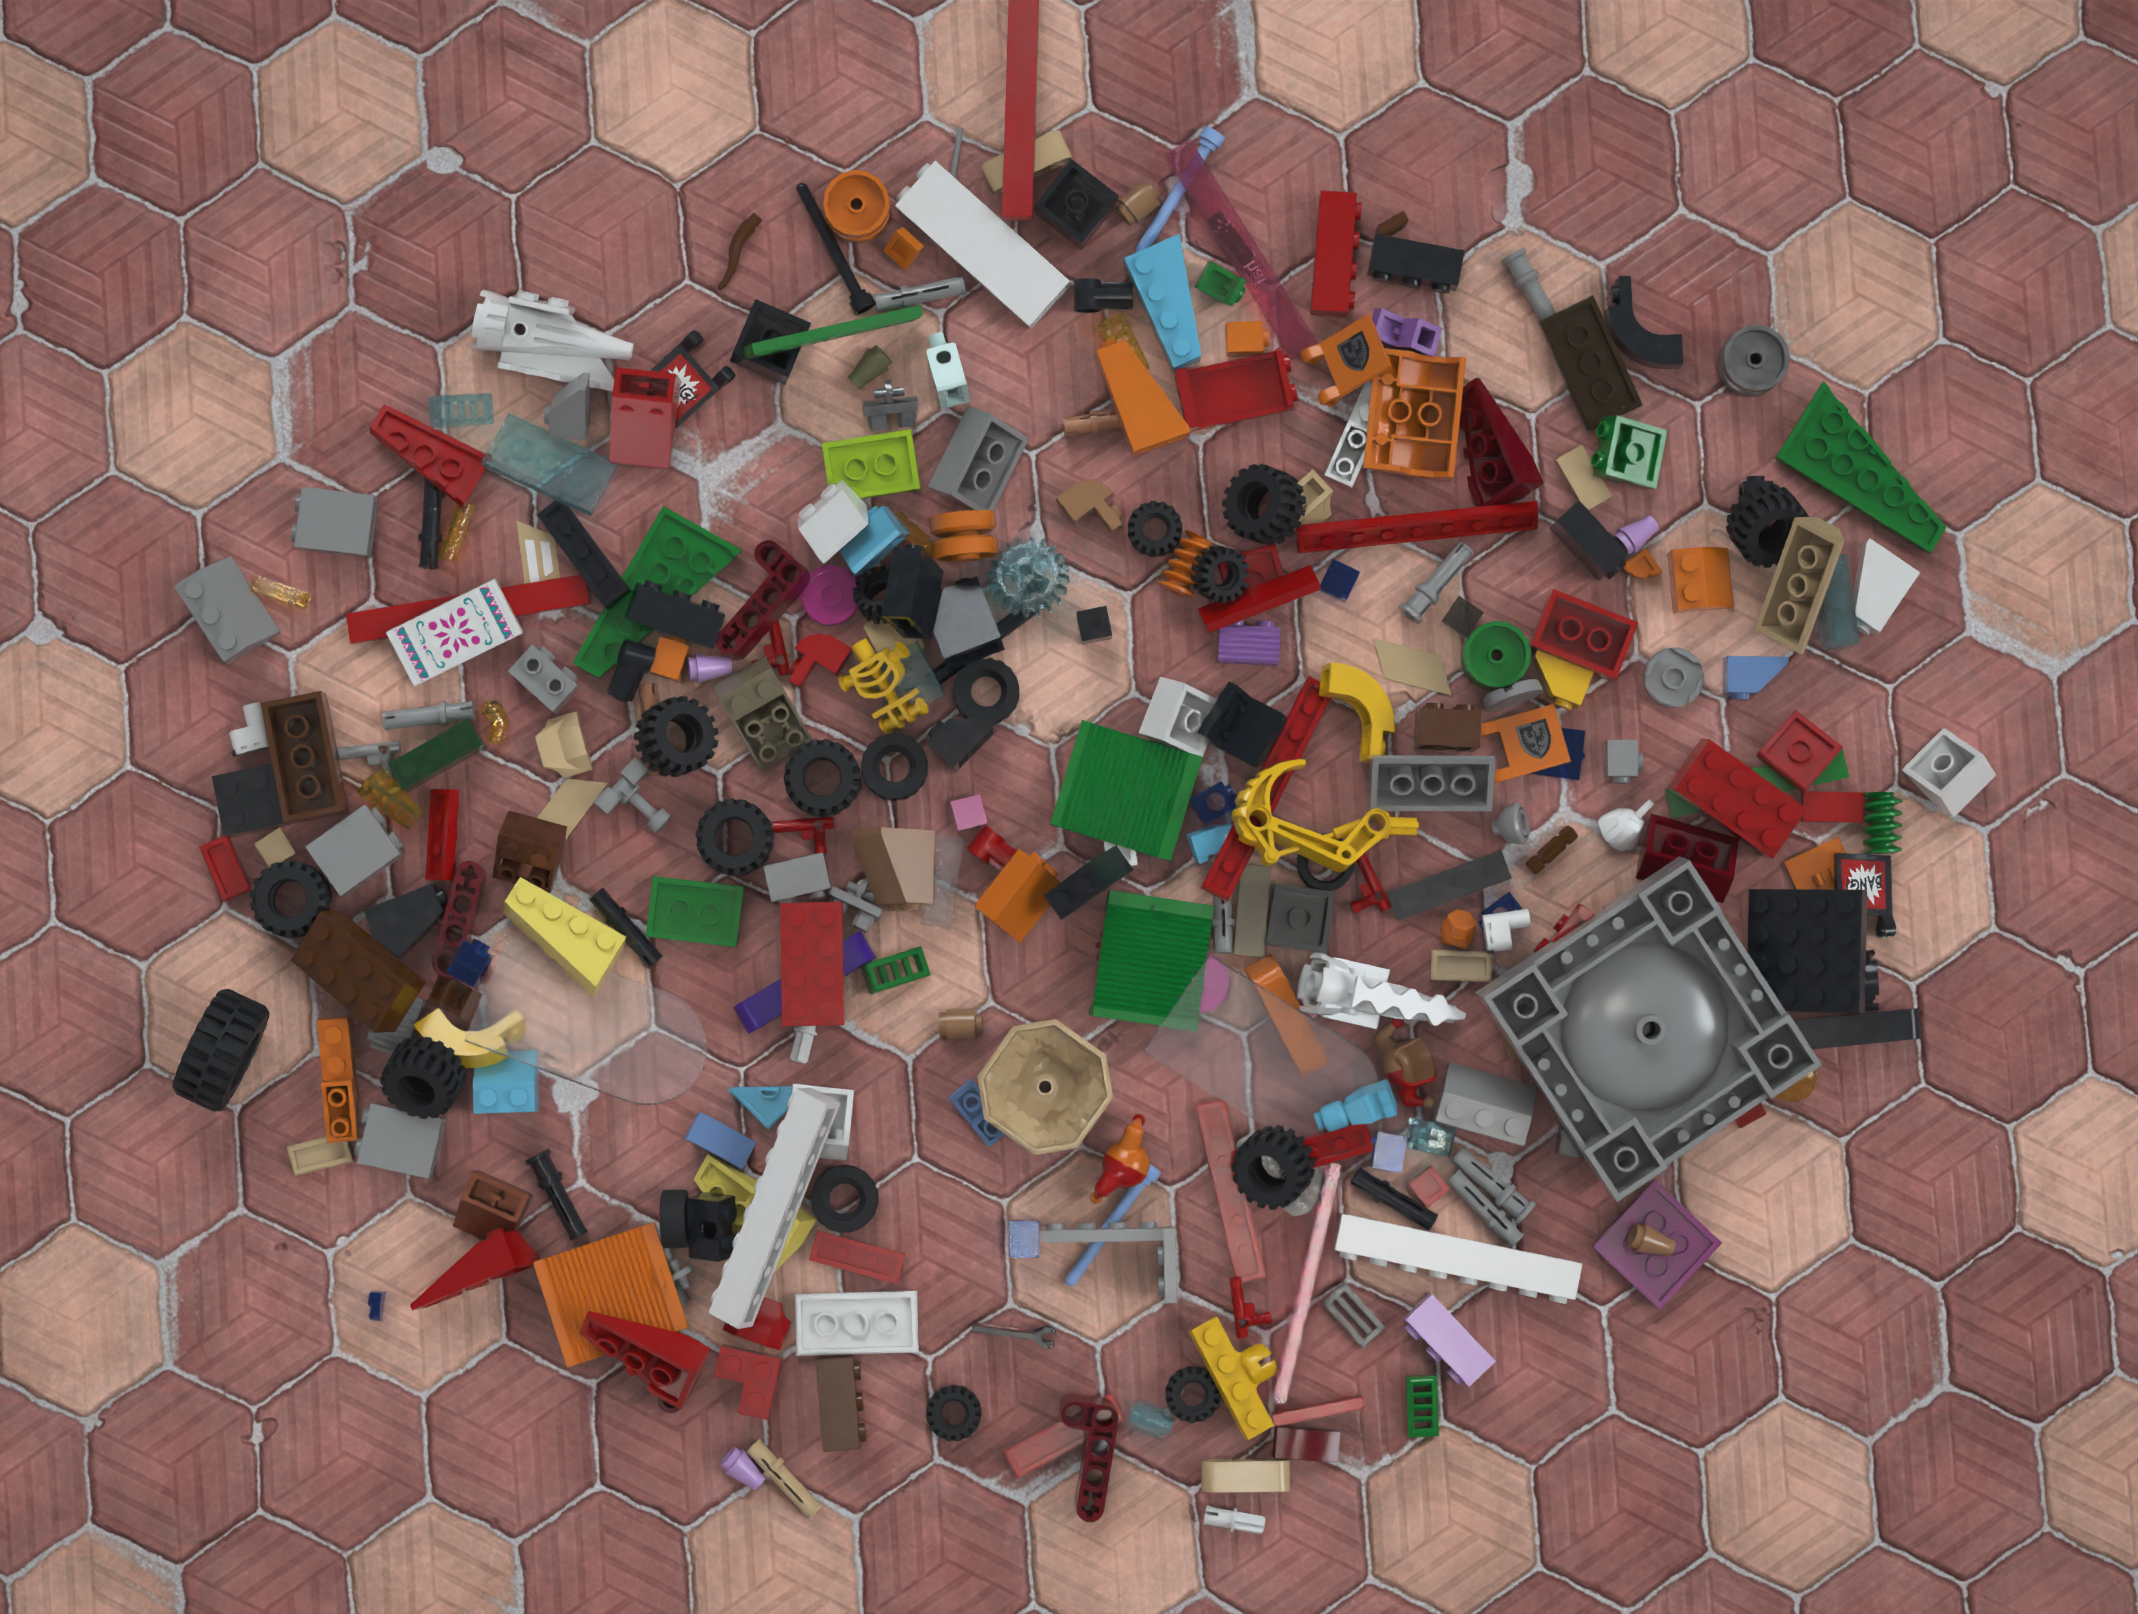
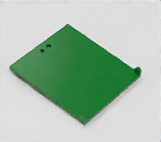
M1082 720L1050 825L1171 862L1203 757Z
M1108 890L1093 1003L1089 1009V1016L1197 1031L1214 906Z

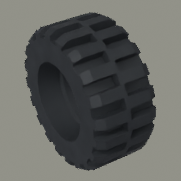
M231 989L218 991L210 1005L206 1008L183 1053L173 1080L172 1088L175 1093L213 1112L222 1111L242 1081L262 1039L270 1016L267 1007Z

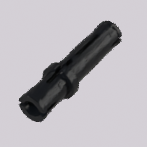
M425 477L422 533L418 534V541L421 542L419 568L427 569L428 557H430V570H435L439 567L438 550L439 543L442 542V535L439 534L442 491L435 485L433 490L432 483Z
M604 887L589 899L606 919L605 923L626 936L625 942L640 957L648 969L663 957L642 931L631 921L626 914L627 910L624 907H620Z
M1359 1167L1351 1179L1350 1184L1372 1196L1373 1201L1377 1203L1380 1201L1427 1231L1432 1228L1438 1217L1437 1213L1425 1208L1391 1187L1390 1182L1387 1180L1381 1181L1361 1167Z

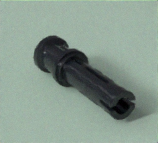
M547 1149L526 1160L525 1163L533 1169L539 1181L537 1183L538 1188H541V1190L545 1189L571 1241L588 1232V1230L581 1221L574 1204L561 1182L563 1179L562 1172L557 1171L549 1156L551 1151Z

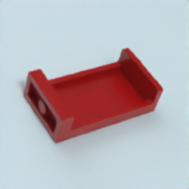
M1277 348L1273 352L1189 370H1187V367L1176 369L1174 371V378L1183 419L1189 425L1191 432L1292 411L1294 408L1293 402L1298 401L1295 384H1289L1287 373L1291 372L1288 354L1283 355L1282 349Z

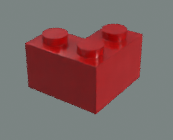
M727 1344L721 1346L714 1376L744 1383L738 1414L768 1420L783 1357Z

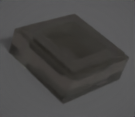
M1458 596L1441 622L1467 638L1484 612Z

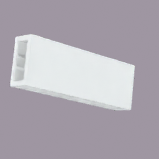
M934 161L932 165L925 164L916 175L918 178L916 183L911 188L906 186L896 197L898 201L895 205L896 208L1014 315L1032 329L1071 286V282L937 161Z

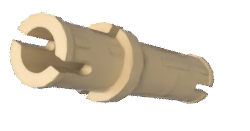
M760 1438L746 1450V1453L764 1470L763 1475L766 1478L770 1477L808 1519L823 1506L783 1465L784 1460L781 1457L777 1458Z

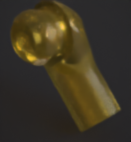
M487 700L481 706L482 714L487 716L492 725L487 741L501 746L509 725V717L502 704L494 700Z

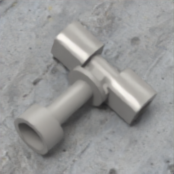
M634 757L621 771L623 776L612 788L607 787L595 799L594 803L609 815L620 802L623 805L630 802L650 820L647 827L657 834L669 822L672 816L664 808L657 811L638 794L641 787L637 783L649 770Z

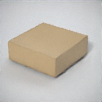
M281 827L254 843L269 868L273 863H282L298 854Z

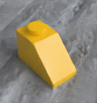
M1536 650L1532 660L1548 696L1555 699L1554 704L1566 710H1572V707H1580L1594 672Z

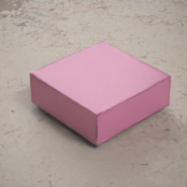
M980 794L951 801L958 831L988 824Z

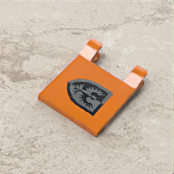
M1369 314L1323 342L1301 351L1303 362H1309L1310 365L1318 364L1325 357L1335 386L1320 391L1317 396L1320 404H1326L1328 407L1336 405L1345 395L1392 368L1372 317Z
M1554 704L1481 724L1480 738L1499 732L1509 766L1495 770L1494 784L1571 762Z

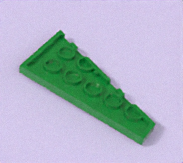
M1823 381L1774 459L1917 548L1930 554L1947 527L1927 503L1921 500L1911 488L1907 479L1900 475L1891 464V460L1866 430L1849 414V410L1842 402H1839L1830 391V387Z
M663 506L622 576L632 592L610 609L604 607L575 657L573 664L600 679L617 664L619 650L625 639L641 643L655 630L654 628L627 620L624 616L636 582L644 584L647 579L663 585L662 591L673 594L675 589L694 596L743 551Z

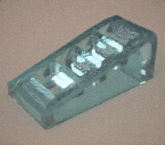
M491 393L429 396L430 421L434 429L494 424ZM478 401H482L484 417H478ZM470 402L471 418H466L465 403ZM457 403L459 418L453 419L452 404ZM440 405H445L446 419H441Z

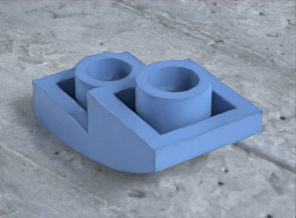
M972 1078L948 1096L949 1100L989 1147L1005 1135L984 1120L979 1086Z
M698 1112L684 1138L738 1169H743L756 1145L755 1141L701 1112Z

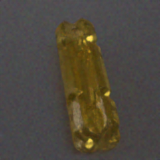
M898 511L894 514L911 533L906 539L913 545L921 546L932 558L931 545L935 541L931 542L929 540L930 537L916 524L909 522L908 517L902 512Z
M256 576L251 584V591L258 595L266 594L267 598L287 605L293 603V607L302 610L309 605L311 595L301 590L296 592L293 587L273 580L268 582L267 578Z

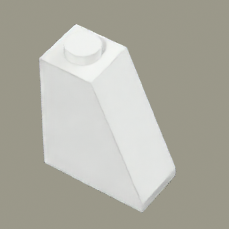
M1872 539L1866 540L1860 549L1849 619L1855 622L1853 626L1865 635L1870 633L1875 635L1882 630L1920 574L1915 568Z

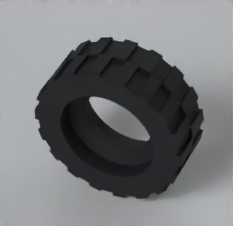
M988 657V659H979L966 664L958 672L954 680L953 697L958 711L964 718H993L998 724L1007 719L1017 707L1020 695L1018 680L1013 670L1005 665L1004 662ZM981 677H991L1001 687L1000 699L992 706H980L972 698V685Z
M888 733L877 737L875 741L867 746L868 748L862 756L861 771L867 787L875 795L885 800H905L915 795L924 785L928 775V761L924 750L913 738L901 733ZM891 752L903 754L910 764L908 775L898 782L886 780L880 772L882 758Z
M848 1165L830 1168L819 1176L812 1188L810 1198L812 1211L818 1221L827 1229L838 1233H850L864 1227L875 1215L879 1202L875 1182L868 1173L858 1167ZM850 1184L857 1189L860 1202L857 1209L852 1213L840 1214L832 1208L830 1194L837 1185Z

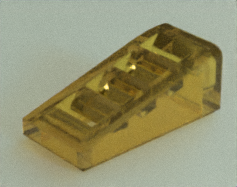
M1123 312L1096 325V330L1102 342L1111 339L1118 340L1126 335L1128 338L1127 344L1130 347L1132 346L1133 352L1145 368H1150ZM1121 325L1123 329L1108 336L1106 331Z
M383 768L368 777L357 792L374 807L376 806L380 811L408 830L424 812Z

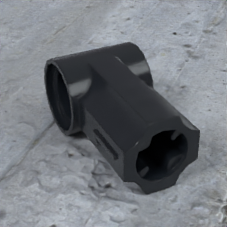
M1093 278L1074 280V311L1096 313L1100 312L1101 309L1133 310V282H1101V280Z
M625 639L619 650L618 665L607 689L608 694L619 701L632 702L644 673L647 674L652 667L656 649Z

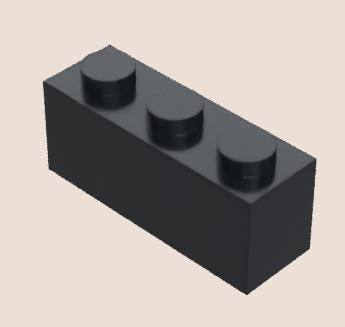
M1375 234L1367 275H1372L1373 280L1378 282L1390 283L1391 279L1403 281L1402 285L1406 287L1420 288V285L1431 286L1434 292L1449 294L1450 290L1456 291L1458 287L1465 250Z
M647 579L644 584L636 582L624 615L627 620L714 649L725 618V614L719 610V604L704 599L701 604L690 600L692 595L675 589L673 594L662 591L663 585Z

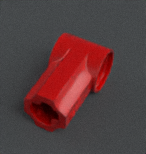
M984 824L966 848L987 865L990 863L999 871H1002L1017 852L1015 848L1005 843L1006 840Z

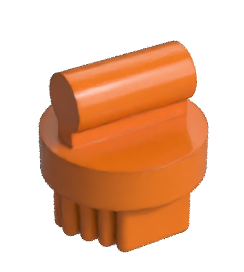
M1456 909L1448 914L1440 930L1442 936L1440 943L1466 950L1467 946L1472 943L1476 933L1477 922L1471 913Z

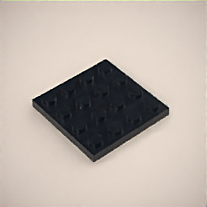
M1749 889L1748 954L1785 1011L1865 1013L1867 890Z

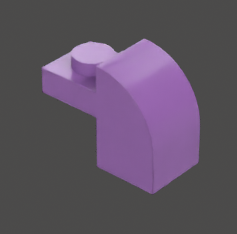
M1375 308L1372 320L1381 342L1384 344V348L1413 351L1421 355L1435 356L1443 328L1420 318H1403L1385 309Z

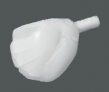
M1649 799L1636 812L1630 808H1617L1602 815L1598 820V825L1605 841L1619 851L1634 850L1644 828L1645 822L1642 816L1654 803Z

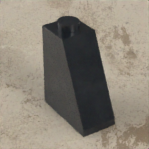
M429 884L364 910L374 939L401 960L444 917L448 899L443 888L438 889L436 884Z

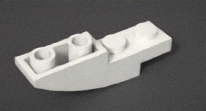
M1372 380L1364 384L1324 475L1351 488L1364 462Z

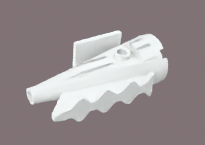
M488 290L481 291L480 296L486 298L483 304H477L471 337L477 338V343H471V349L502 352L497 368L570 383L582 373H590V388L613 392L614 378L601 358L631 361L634 343L626 342L578 324L572 316L575 312V307L568 306V300L551 297L546 302L538 300L539 294L527 291H518V295L510 296L509 298ZM519 324L525 326L526 331L524 334L519 332Z
M1318 952L1310 956L1314 960L1311 965H1304L1298 982L1297 997L1303 999L1304 1006L1299 1005L1302 1012L1320 1014V1017L1377 1029L1380 1016L1401 1020L1429 1021L1431 1025L1435 1026L1441 1022L1452 1024L1455 1020H1464L1466 1013L1457 1009L1456 1006L1448 1004L1443 995L1436 994L1434 997H1430L1417 992L1416 989L1387 982L1389 969L1336 957L1332 958Z

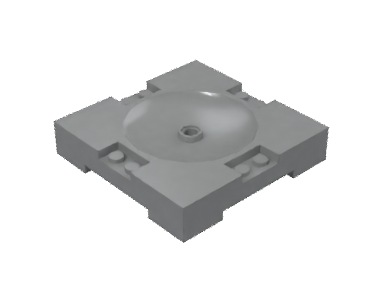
M1680 856L1604 906V910L1556 942H1550L1476 992L1525 1069L1528 1070L1559 1117L1561 1124L1607 1194L1617 1202L1668 1169V1164L1765 1099L1774 1098L1822 1066L1790 1014L1786 1013L1722 914V909L1691 861ZM1653 1021L1655 1024L1654 1032L1649 1036H1644L1643 1026L1647 1022Z

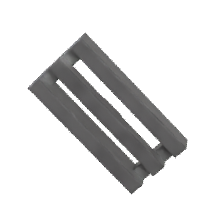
M1345 1282L1322 1301L1363 1348L1386 1328ZM1345 1291L1376 1325L1373 1331L1340 1294ZM1336 1299L1368 1336L1363 1339L1331 1303Z

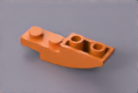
M349 1016L319 1018L317 1020L323 1079L321 1090L327 1143L357 1141V1078Z

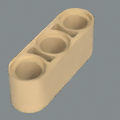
M1060 130L1050 132L1035 139L1034 178L1066 164L1073 158ZM1004 153L988 160L981 166L993 194L1003 192Z
M1290 1459L1201 1460L1202 1492L1290 1491Z

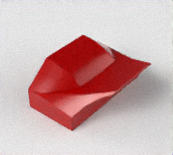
M764 1297L752 1327L737 1329L725 1322L723 1331L780 1351L791 1321L785 1317L782 1303Z

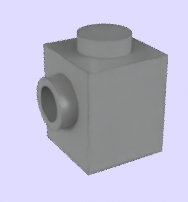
M1638 739L1606 740L1603 742L1604 778H1612L1613 784L1630 783V778L1638 776V771H1643V753H1638Z

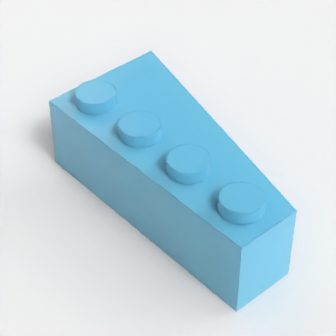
M1177 234L1124 258V267L1131 282H1133V287L1172 373L1176 369L1189 367L1201 360V350L1180 234Z

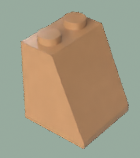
M891 827L851 830V837L876 905H888V911L903 912L906 910H921V905L933 904L935 830Z

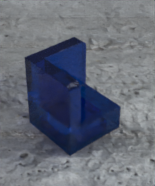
M1332 559L1320 584L1321 589L1319 591L1345 603L1360 571Z
M1376 1131L1373 1143L1374 1150L1371 1154L1369 1167L1401 1173L1408 1137Z
M1009 1220L1010 1258H1039V1220Z

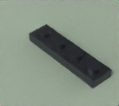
M561 496L537 514L606 609H610L632 592Z
M1502 850L1394 889L1387 892V895L1398 921L1512 879Z

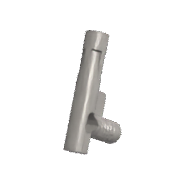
M399 741L338 748L340 760L367 757L368 765H381V779L394 778L388 763L392 761L391 754L401 753ZM389 746L387 754L383 755L380 748Z

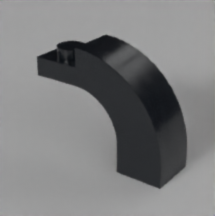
M1619 276L1615 281V285H1611L1610 288L1611 303H1616V306L1608 307L1604 312L1607 327L1615 344L1626 356L1643 366L1655 369H1679L1683 365L1682 334L1659 335L1644 329L1638 323L1633 313L1631 276Z

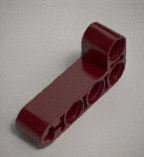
M772 540L760 542L754 552L755 560L770 575L720 631L716 640L719 651L733 660H741L748 656L810 582L809 571L784 548ZM776 550L777 556L775 560L767 563V555L771 551ZM794 569H798L797 578L794 581L788 582L789 573ZM774 592H778L777 601L769 605V596ZM754 615H758L757 624L749 628V619ZM740 630H743L744 632L747 633V635L744 636V635H743L742 633H740L739 631H740ZM733 640H734L735 643L737 644L734 649H733L732 645L730 644L731 641H733Z
M474 861L463 862L456 870L432 959V967L442 977L469 984L482 985L491 979L492 966L483 958L467 954L487 879L485 868ZM472 867H474V872L478 874V878L472 879L469 888L475 889L474 894L460 890V886H468L469 878L464 877L465 871H471ZM462 896H467L471 902L470 909L465 913H460L456 908V902ZM458 925L463 931V936L460 941L453 943L448 937V932L450 928ZM446 955H451L455 960V966L449 972L443 971L440 966L441 959ZM479 962L484 966V975L480 979L475 980L470 975V968L474 963Z
M1070 1394L1065 1396L1060 1402L1059 1412L1061 1419L1067 1427L1086 1430L1075 1494V1507L1078 1516L1083 1521L1095 1522L1102 1517L1105 1508L1119 1416L1114 1403L1108 1399ZM1072 1405L1082 1408L1081 1413L1076 1417H1069L1065 1414L1066 1410ZM1101 1410L1112 1412L1111 1418L1104 1422L1098 1421L1096 1415ZM1096 1440L1107 1442L1106 1448L1102 1451H1094L1091 1449V1445ZM1097 1469L1102 1472V1476L1096 1481H1090L1086 1478L1087 1473L1091 1470ZM1088 1491L1093 1492L1092 1497L1094 1505H1091L1090 1510H1086L1084 1507L1089 1501Z

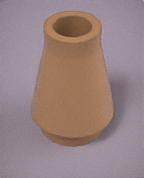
M1635 1223L1629 1232L1627 1245L1633 1248L1634 1252L1670 1257L1674 1252L1676 1241L1645 1223L1641 1225Z

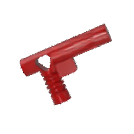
M778 620L769 630L772 644L765 645L763 648L771 667H777L779 676L788 675L787 672L790 666ZM781 655L784 656L785 660L783 665L775 662ZM758 659L752 660L751 664L758 661Z
M833 817L773 821V833L801 831L803 840H815V854L822 852L827 854L825 846L826 835L824 833L825 829H834ZM822 821L824 823L822 828L817 830L814 822Z
M1365 852L1356 860L1366 883L1359 886L1363 898L1350 903L1354 914L1377 904L1380 912L1391 908ZM1377 891L1381 893L1382 901L1374 899Z
M1241 1277L1229 1278L1236 1337L1239 1339L1247 1338V1327L1272 1323L1271 1313L1267 1311L1255 1314L1254 1304L1252 1302L1244 1303ZM1239 1319H1245L1246 1322L1239 1326Z

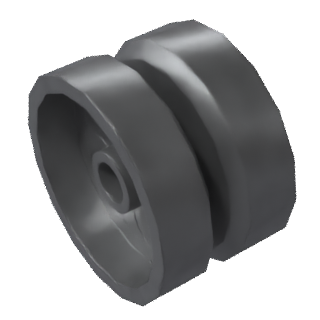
M1757 324L1743 327L1726 341L1719 352L1717 361L1719 377L1725 386L1737 395L1746 397L1763 395L1774 388L1788 371L1790 361L1788 345L1782 336L1770 327ZM1750 356L1753 357V361H1758L1757 365L1751 363Z

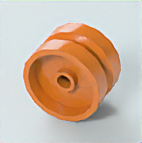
M851 170L843 172L834 178L825 190L823 207L828 225L836 236L846 242L861 244L872 241L883 233L890 220L891 206L887 189L879 178L867 171ZM859 203L862 207L859 210H854L853 204Z
M955 511L929 517L930 534L936 537H945L931 545L932 559L934 561L970 562L995 557L999 554L998 539L990 535H980L989 533L996 528L994 511Z

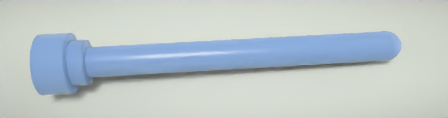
M1208 126L1204 127L1199 135L1200 141L1198 144L1200 146L1136 246V252L1153 244L1209 153H1213L1215 149L1221 147L1225 137Z
M1150 1164L1147 1177L1137 1186L1128 1188L1101 1228H1108L1109 1222H1120L1145 1185L1149 1186L1152 1181L1155 1183L1162 1172ZM1090 1242L1066 1276L1065 1283L1068 1286L1076 1285L1105 1242Z

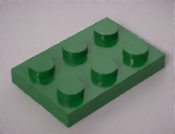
M653 876L646 937L737 947L744 887Z

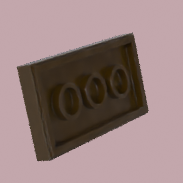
M1593 295L1537 321L1587 431L1596 428L1604 420V417L1621 416L1643 405Z

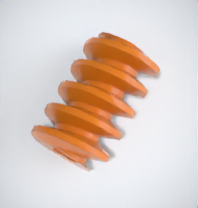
M1186 529L1185 533L1190 539L1181 538L1179 543L1184 549H1175L1173 552L1179 560L1170 559L1168 561V565L1173 571L1164 570L1162 575L1167 581H1158L1157 584L1178 596L1193 597L1194 593L1190 590L1189 585H1194L1197 582L1191 580V575L1196 574V571L1191 570L1192 565H1198L1199 562L1194 559L1197 555L1203 557L1201 551L1203 549L1210 550L1209 546H1212V543L1199 534Z

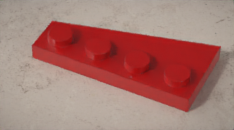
M385 404L370 425L369 433L462 508L465 507L492 462L491 456Z

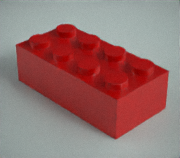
M1700 739L1667 787V789L1760 855L1770 859L1775 857L1807 811L1806 807L1710 739Z
M780 903L782 1026L846 1025L843 903Z

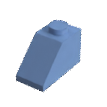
M1727 656L1723 658V695H1731V700H1749V695L1758 693L1788 664L1789 657Z

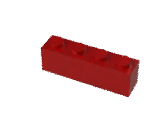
M1321 190L1310 315L1346 318L1348 309H1354L1355 292L1350 291V281L1356 280L1357 262L1352 261L1353 250H1358L1360 237V232H1354L1355 220L1361 219L1362 202H1357V193Z

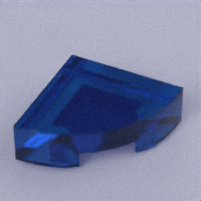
M374 1290L369 1293L368 1305L371 1308L368 1316L370 1320L382 1322L386 1291Z

